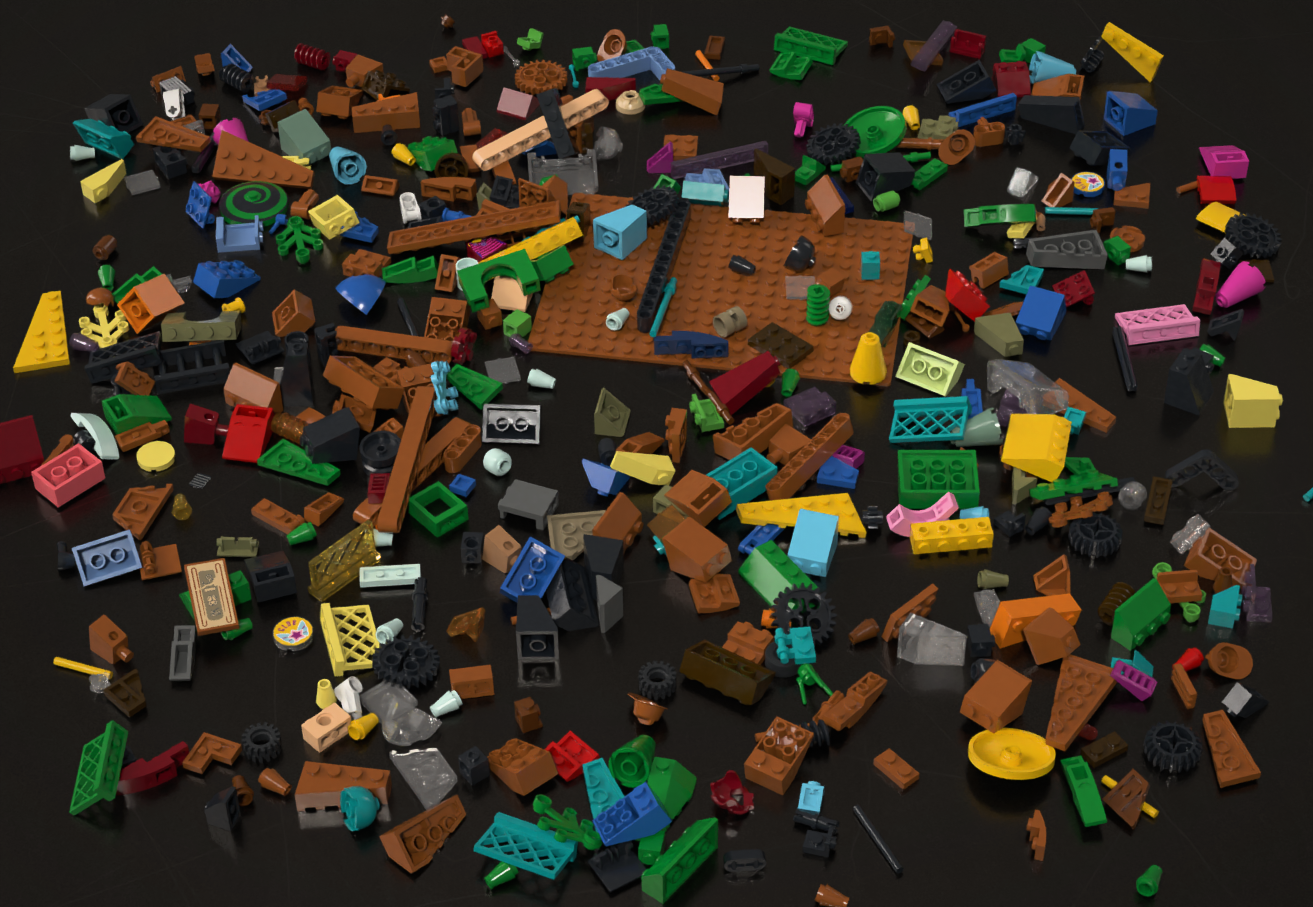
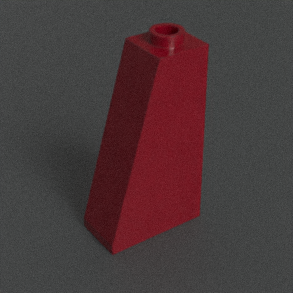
M768 350L709 381L713 392L722 404L728 407L729 413L732 415L781 374L778 368L780 362L776 356L772 357Z

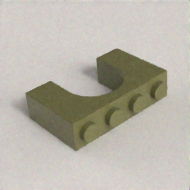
M222 311L218 318L206 321L186 320V312L167 313L161 323L163 342L235 340L242 328L240 311Z

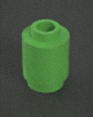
M893 190L877 195L873 199L875 209L882 212L898 207L900 202L898 193H895Z

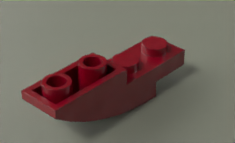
M1202 259L1192 311L1211 314L1219 279L1220 262Z
M182 741L148 762L140 758L120 771L116 796L147 790L178 776L176 768L183 765L182 762L189 754L188 745Z

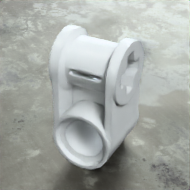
M179 88L163 92L166 114L172 120L185 117L182 90Z
M410 192L401 194L400 206L404 224L408 221L421 220V212L415 195Z

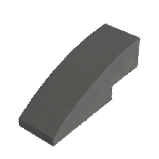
M195 625L174 627V641H172L170 681H191L198 636Z

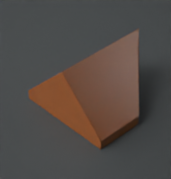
M1061 173L1057 179L1049 184L1042 202L1049 207H1062L1072 202L1075 182Z
M554 174L542 186L550 189L554 198L560 200L561 212L567 215L568 183Z
M1062 555L1033 575L1038 592L1048 596L1070 593V568L1066 555Z

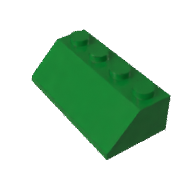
M772 540L755 547L738 570V573L770 606L776 605L773 600L779 598L778 593L780 591L784 593L785 587L791 589L792 585L796 584L799 588L800 584L804 583L805 588H808L810 584H812V590L815 591L817 588L811 579ZM788 603L791 609H797L794 603ZM808 603L810 608L816 606L814 603Z
M713 817L697 820L691 827H687L683 835L677 841H673L669 849L657 858L655 864L643 872L641 876L642 891L664 904L718 848V819Z

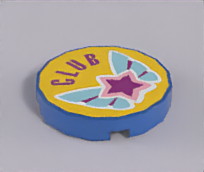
M1080 172L1071 178L1075 182L1074 193L1077 195L1083 194L1084 197L1098 196L1105 187L1104 179L1092 172Z

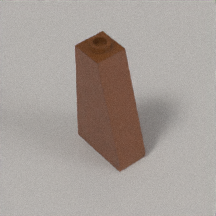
M668 68L666 73L661 75V91L714 115H718L722 103L724 83Z

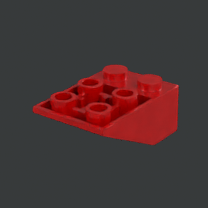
M950 268L945 297L951 304L975 322V318L981 317L990 307L986 302L988 298L983 295V292L978 289L979 287L971 280L969 282L960 271L954 272Z
M236 404L230 419L222 459L257 463V459L263 455L276 425L273 408Z

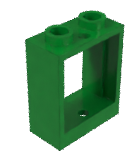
M439 481L410 497L408 502L409 513L437 538L468 520L467 505ZM440 498L451 508L434 517L424 506Z

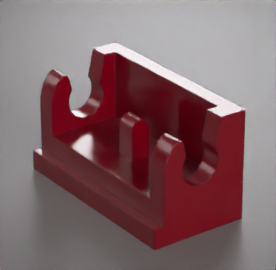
M956 29L954 37L952 36L950 52L980 59L985 52L986 36Z

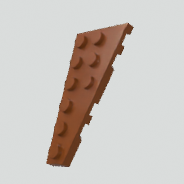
M221 130L212 175L213 179L236 182L265 181L278 186L312 189L315 176L314 171Z
M1071 654L1063 657L1046 734V745L1063 751L1067 750L1116 685L1117 681L1110 676L1113 668Z

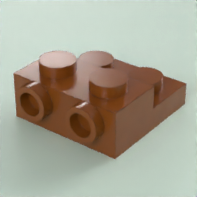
M359 249L355 255L350 254L342 263L343 275L351 277L369 274L380 277L382 275V268L390 265L391 257Z
M341 394L339 401L335 400L332 414L349 407L360 426V430L371 433L376 410H371L366 407L365 403Z
M672 408L670 415L666 416L665 426H668V429L666 430L665 439L668 440L669 454H672V462L680 463L687 440V409Z
M737 622L728 633V640L722 648L761 665L765 660L766 648L774 642V636L768 630L763 629L760 631L755 629L749 622Z

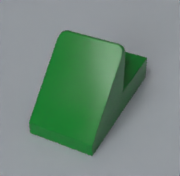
M803 155L802 166L795 171V181L807 185L826 169V166Z

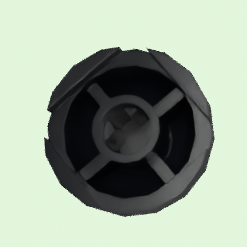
M801 235L783 266L797 272L805 270L808 266L812 267L816 260L813 243Z

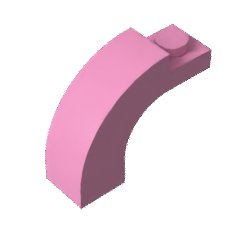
M948 492L933 506L925 510L914 511L899 504L886 518L891 531L909 537L910 524L949 520V517L959 507L954 494Z

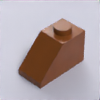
M441 254L435 284L436 290L453 292L457 285L456 263L461 258Z

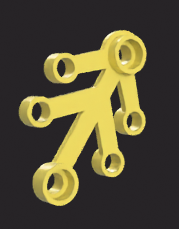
M103 303L95 305L93 308L95 317L99 318L100 326L91 323L88 317L79 319L80 327L84 328L81 331L82 338L99 343L100 348L117 344V339L129 331L128 322L125 321L126 317L121 310L116 311L115 318L109 324L107 323L106 317L109 315L108 306H105ZM118 326V330L110 336V332ZM92 331L102 334L103 337L94 335Z

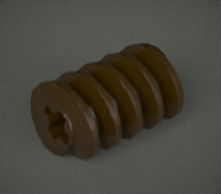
M1124 582L1115 583L1098 607L1097 612L1100 619L1105 624L1113 626L1115 610L1133 596L1135 590Z

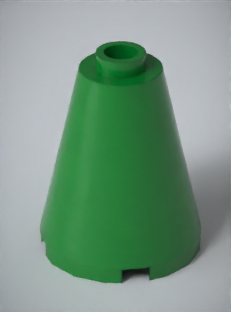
M641 735L618 748L611 755L609 771L614 779L617 778L622 782L623 786L634 788L640 786L649 778L656 749V743L653 738L648 735Z

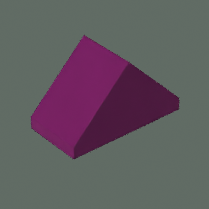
M671 141L647 160V172L673 173V143Z

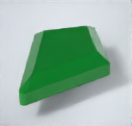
M1065 458L1064 465L1074 474L1084 475L1089 470H1096L1090 458Z

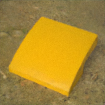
M1213 202L1197 215L1196 219L1224 232L1230 217H1234L1235 214L1239 216L1240 212L1218 202Z

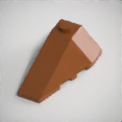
M454 795L379 837L388 856L408 872L413 873L431 861L433 854L438 848L442 847L443 841L466 816V812L458 795Z

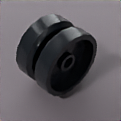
M381 430L372 432L362 439L359 448L363 469L368 476L370 474L390 473L391 476L401 443L400 438L395 433Z

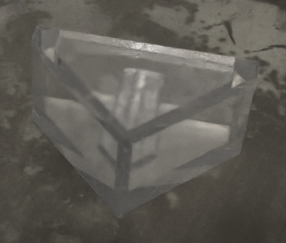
M1016 167L1007 192L1023 197L1038 181V176L1030 171Z

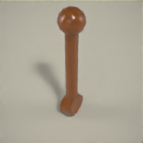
M951 305L950 310L955 313L962 324V330L964 332L969 331L970 326L965 324L957 311V307Z

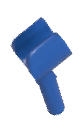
M276 215V222L270 229V234H273L279 225H287L288 219H285L287 215Z

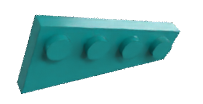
M603 758L582 765L593 819L613 806L619 799L625 797Z

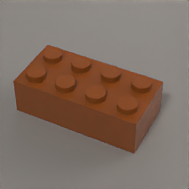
M330 356L323 376L329 380V383L339 386L341 391L353 395L355 400L365 403L366 407L371 410H376L377 408L384 410L398 409L405 390L404 387L355 356Z

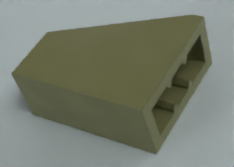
M1010 312L975 318L974 333L1004 357L1022 354L1024 340Z

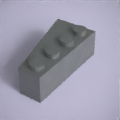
M1097 230L1029 239L1026 252L1028 260L1033 267L1105 269L1108 255Z

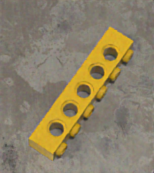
M572 217L478 262V264L523 249L526 250L529 259L532 260L583 234L576 219Z

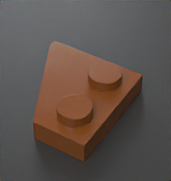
M1150 183L1124 187L1119 191H1115L1113 205L1148 209Z

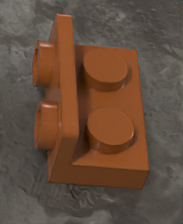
M130 362L117 364L116 369L119 372L114 381L133 395H150L155 381L147 373L141 372Z
M1197 570L1159 572L1157 574V581L1170 603L1202 601V592L1197 582Z

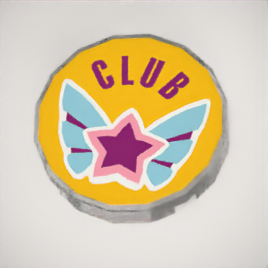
M301 617L285 618L278 622L273 629V641L277 647L286 651L287 649L298 651L306 648L311 644L312 637L314 636V629L310 621Z

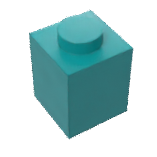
M861 252L860 269L862 280L879 279V252Z

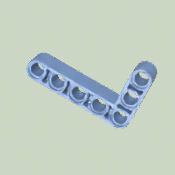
M648 47L588 66V77L624 78L651 70L660 80L661 75L666 73V69L675 70V65L660 48Z

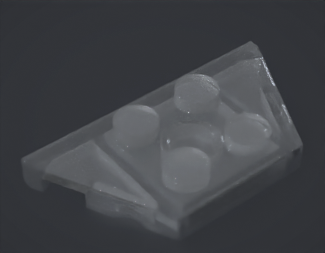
M437 748L409 750L407 754H397L396 751L389 752L390 759L426 810L437 805L458 782L457 775Z

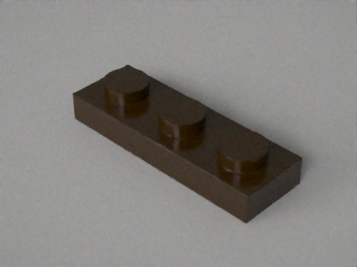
M1153 476L1144 517L1145 522L1164 525L1173 480Z

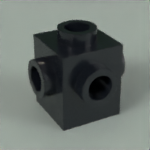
M1224 238L1214 248L1211 255L1216 258L1214 261L1220 262L1221 268L1226 266L1228 269H1231L1243 255V252Z

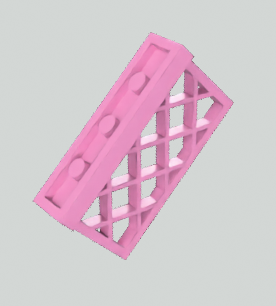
M1185 304L1115 313V319L1127 336L1126 342L1128 345L1199 336L1200 319L1193 317Z

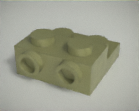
M939 116L938 121L923 119L917 138L928 139V137H932V139H946L958 130L959 122H956L955 117Z

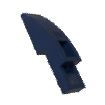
M672 331L671 336L654 337V355L691 354V358L728 357V340L700 332Z

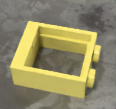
M338 195L308 211L314 226L320 229L329 240L360 223L354 209Z

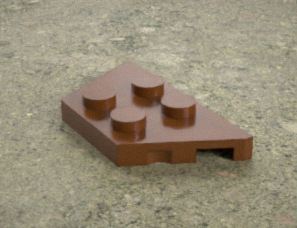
M166 484V488L155 489V486L129 488L112 514L113 520L124 529L131 530L132 535L138 540H142L173 492V484Z

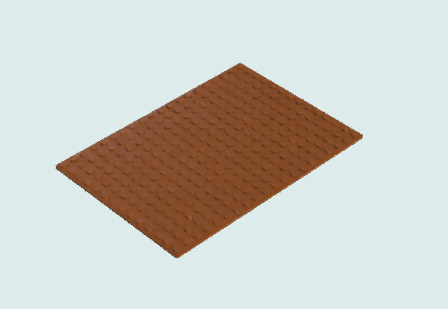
M574 193L570 205L573 202L590 204L591 220L624 208L625 205L629 204L628 201L633 200V198ZM690 203L691 218L670 279L672 277L677 279L676 291L671 296L656 336H671L672 331H693L723 338L716 332L713 318L734 306H738L747 317V326L723 338L728 340V357L691 358V354L654 355V337L649 335L650 332H640L637 329V311L670 216L666 215L665 220L660 219L659 223L655 221L653 225L648 223L647 239L623 260L594 248L593 226L591 227L590 225L584 242H569L571 247L567 251L573 265L568 267L569 270L563 274L558 273L554 275L555 278L546 282L527 343V350L679 366H683V361L688 360L692 367L730 371L762 354L748 345V339L773 322L814 346V351L791 368L799 372L800 378L858 383L850 376V365L861 336L872 332L879 336L887 368L885 379L872 385L890 386L901 317L898 315L902 309L899 307L904 299L914 225L872 219L845 218L844 233L824 237L821 230H818L817 223L812 219L811 214L764 210V221H760V223H750V220H743V223H733L732 220H729V207ZM802 235L815 246L814 257L816 260L812 267L808 266L800 272L792 271L783 265L791 250L797 244V240ZM861 252H879V279H861ZM740 255L755 265L754 274L751 276L733 272L732 269L728 268L732 256ZM833 267L845 277L842 290L830 297V302L837 296H845L852 302V313L843 320H836L829 313V319L825 324L811 325L806 320L807 289L809 286L816 284L819 275ZM617 274L631 276L634 285L637 284L636 296L626 301L615 298L610 291L612 277ZM622 308H626L630 315L619 330L609 329L606 325L607 316ZM781 364L778 366L781 373L779 376H782V373L788 369Z

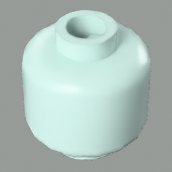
M494 448L489 450L484 456L483 465L490 473L502 476L510 470L512 459L506 452Z

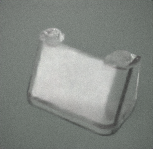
M588 149L585 156L578 154V158L545 160L544 156H541L540 159L536 157V153H527L530 182L539 185L542 178L557 174L560 179L568 183V195H573L574 193L589 195L595 194L598 191L595 149Z
M1003 359L988 361L987 388L991 393L998 392L999 389L1005 387L1019 398V407H1025L1027 414H1054L1068 408V392L1030 363Z

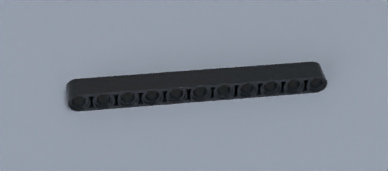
M679 199L678 207H675L676 211L671 213L637 311V329L640 332H650L665 294L664 289L669 283L691 218V205L687 199Z

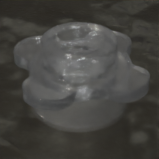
M104 672L91 675L89 677L91 682L90 690L103 693V690L111 685L108 680L110 674Z

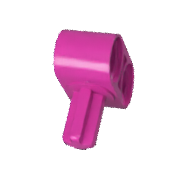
M795 103L793 117L796 128L794 135L798 138L804 136L806 127H812L814 111L812 104Z

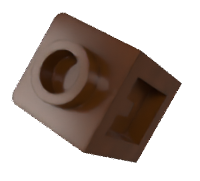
M889 26L870 29L869 42L871 45L887 43L889 48L893 46L895 35Z
M1114 208L1093 210V215L1090 218L1091 227L1100 233L1102 226L1114 225Z

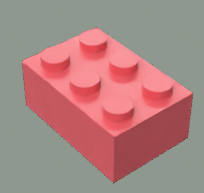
M79 443L31 472L35 489L57 507H60L105 479L102 461Z

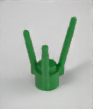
M803 664L798 668L797 673L799 677L796 681L799 684L804 705L807 704L804 684L813 685L817 683L830 697L832 696L833 692L819 677L811 664Z

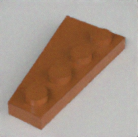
M1224 710L1203 714L1202 720L1220 788L1260 778L1261 771Z

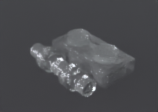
M1197 514L1187 521L1186 526L1181 531H1177L1173 535L1170 543L1183 554L1187 549L1190 550L1193 547L1192 544L1200 536L1203 537L1206 534L1205 531L1210 525Z

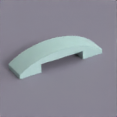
M71 413V417L77 426L86 427L96 441L94 449L101 459H119L114 436L100 417L87 413Z

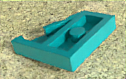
M1026 265L1020 271L1012 273L1011 278L1008 280L1002 279L1000 281V288L1027 294L1030 285L1038 286L1044 269Z

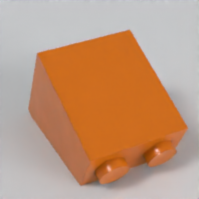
M162 274L133 287L117 306L135 332L139 334L163 320L167 313H175L184 304V301L166 275Z

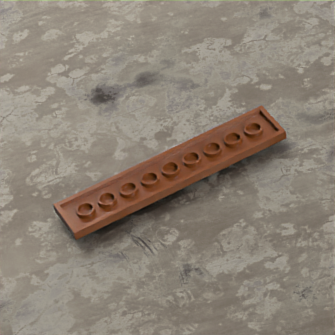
M560 200L392 231L389 234L387 250L389 254H400L403 251H417L420 248H433L441 244L449 245L457 241H469L478 237L486 238L494 234L502 235L510 231L519 232L526 228L535 229L547 224L555 225L560 222L561 203Z

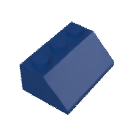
M529 537L500 587V594L517 603L518 595H539L541 599L563 562L565 555Z

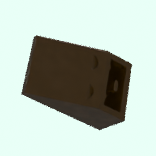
M755 148L754 176L765 177V195L768 199L782 205L794 196L795 168Z

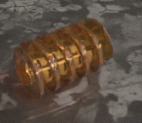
M287 412L283 414L277 413L272 419L271 430L280 436H284L286 439L300 444V435H303V427L311 423L302 421L300 418H296Z

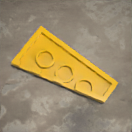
M1109 22L1101 37L1151 82L1164 55Z

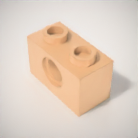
M333 703L301 725L303 739L320 753L348 734L347 727L350 725L351 716L336 703Z

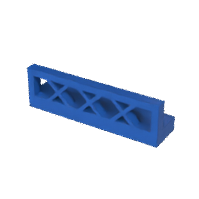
M1014 93L949 112V116L955 117L956 122H959L958 127L977 122L980 117L987 119L1015 110L1017 96Z

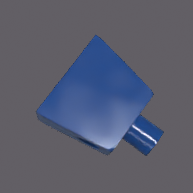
M1110 149L1107 166V188L1119 191L1126 184L1127 150ZM1115 163H1120V168H1116L1114 166Z

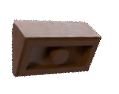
M913 312L905 318L907 322L929 339L945 330L943 327Z

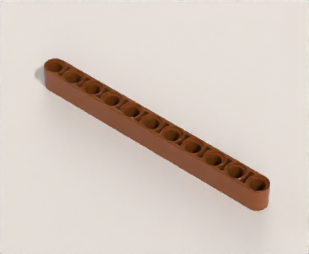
M417 386L378 516L377 528L379 533H399L401 530L435 412L434 400H437L434 386Z

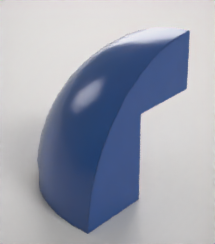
M369 274L351 276L343 280L335 289L367 315L380 296L386 281Z

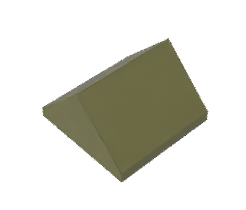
M605 388L601 390L594 413L595 434L622 437L624 436L631 410Z

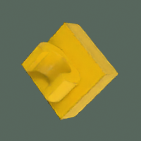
M927 237L920 239L921 246L916 245L913 247V252L917 253L916 260L924 258L926 263L933 262L932 249Z

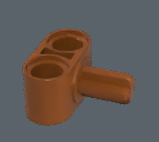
M980 117L977 121L978 125L974 127L973 137L975 145L984 147L1003 143L1005 125L1001 122L988 123L987 119Z

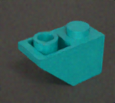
M1239 585L1232 586L1213 595L1208 624L1233 628L1234 620H1239L1240 609L1237 606L1241 607L1243 596L1239 594Z

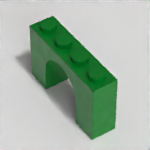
M525 249L457 270L459 284L472 313L490 307L484 285L489 279L503 275L515 279L524 296L541 291L539 277Z

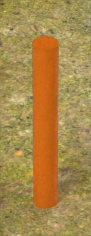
M700 50L696 51L695 54L705 69H713ZM710 75L714 81L720 79L718 75Z

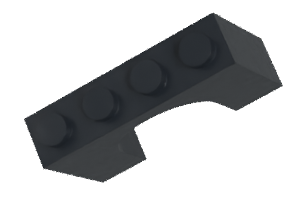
M550 89L536 94L559 159L579 153L575 137L570 135L562 115L561 105L563 103L558 89Z

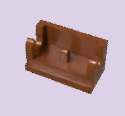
M996 252L969 266L973 283H976L978 278L980 288L983 289L1009 274L1007 257Z
M491 665L449 670L451 691L455 690L460 699L494 695Z

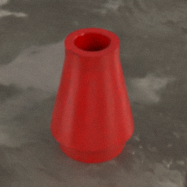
M1188 648L1174 664L1181 663L1184 670L1189 671L1201 666L1204 657L1197 648Z

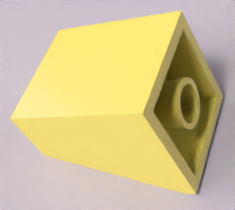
M1228 374L1223 404L1229 428L1275 427L1276 420H1279L1280 417L1279 406L1283 402L1282 394H1279L1277 386Z

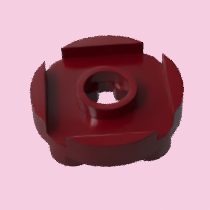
M465 327L459 329L458 332L461 333L459 337L455 336L451 348V356L455 357V360L452 361L461 365L466 361L472 360L473 343L477 339V333Z

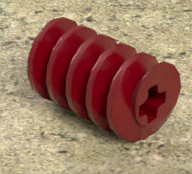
M299 43L295 49V60L299 64L319 70H325L330 64V53H326L325 50L304 45L303 43Z

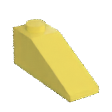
M121 159L80 181L83 195L94 203L108 197L126 175L124 160Z
M616 451L610 465L614 470L655 485L669 486L675 473L669 456Z

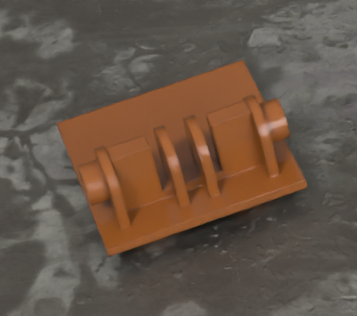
M148 541L141 543L138 554L142 564V568H140L142 580L182 572L176 544L152 548Z

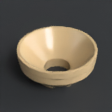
M634 90L625 91L616 99V109L623 114H637L645 109L639 93Z

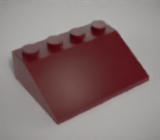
M30 415L0 423V484L32 476L31 472L39 468L44 462L33 416Z

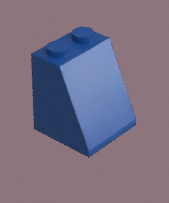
M1116 91L1107 92L1104 120L1123 136L1156 124L1158 110L1140 95Z
M1030 285L1015 322L1020 333L1023 335H1034L1041 340H1052L1066 314L1065 295Z

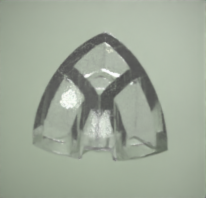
M391 695L383 715L382 731L388 742L399 746L412 745L411 743L428 739L436 732L442 722Z

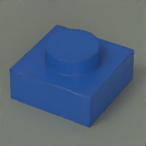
M458 474L449 485V489L453 493L467 497L476 486V479Z

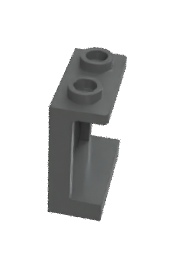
M515 479L512 485L508 486L504 498L500 499L498 503L500 518L505 519L508 513L536 520L537 529L544 530L548 524L547 515H553L559 505L558 490Z

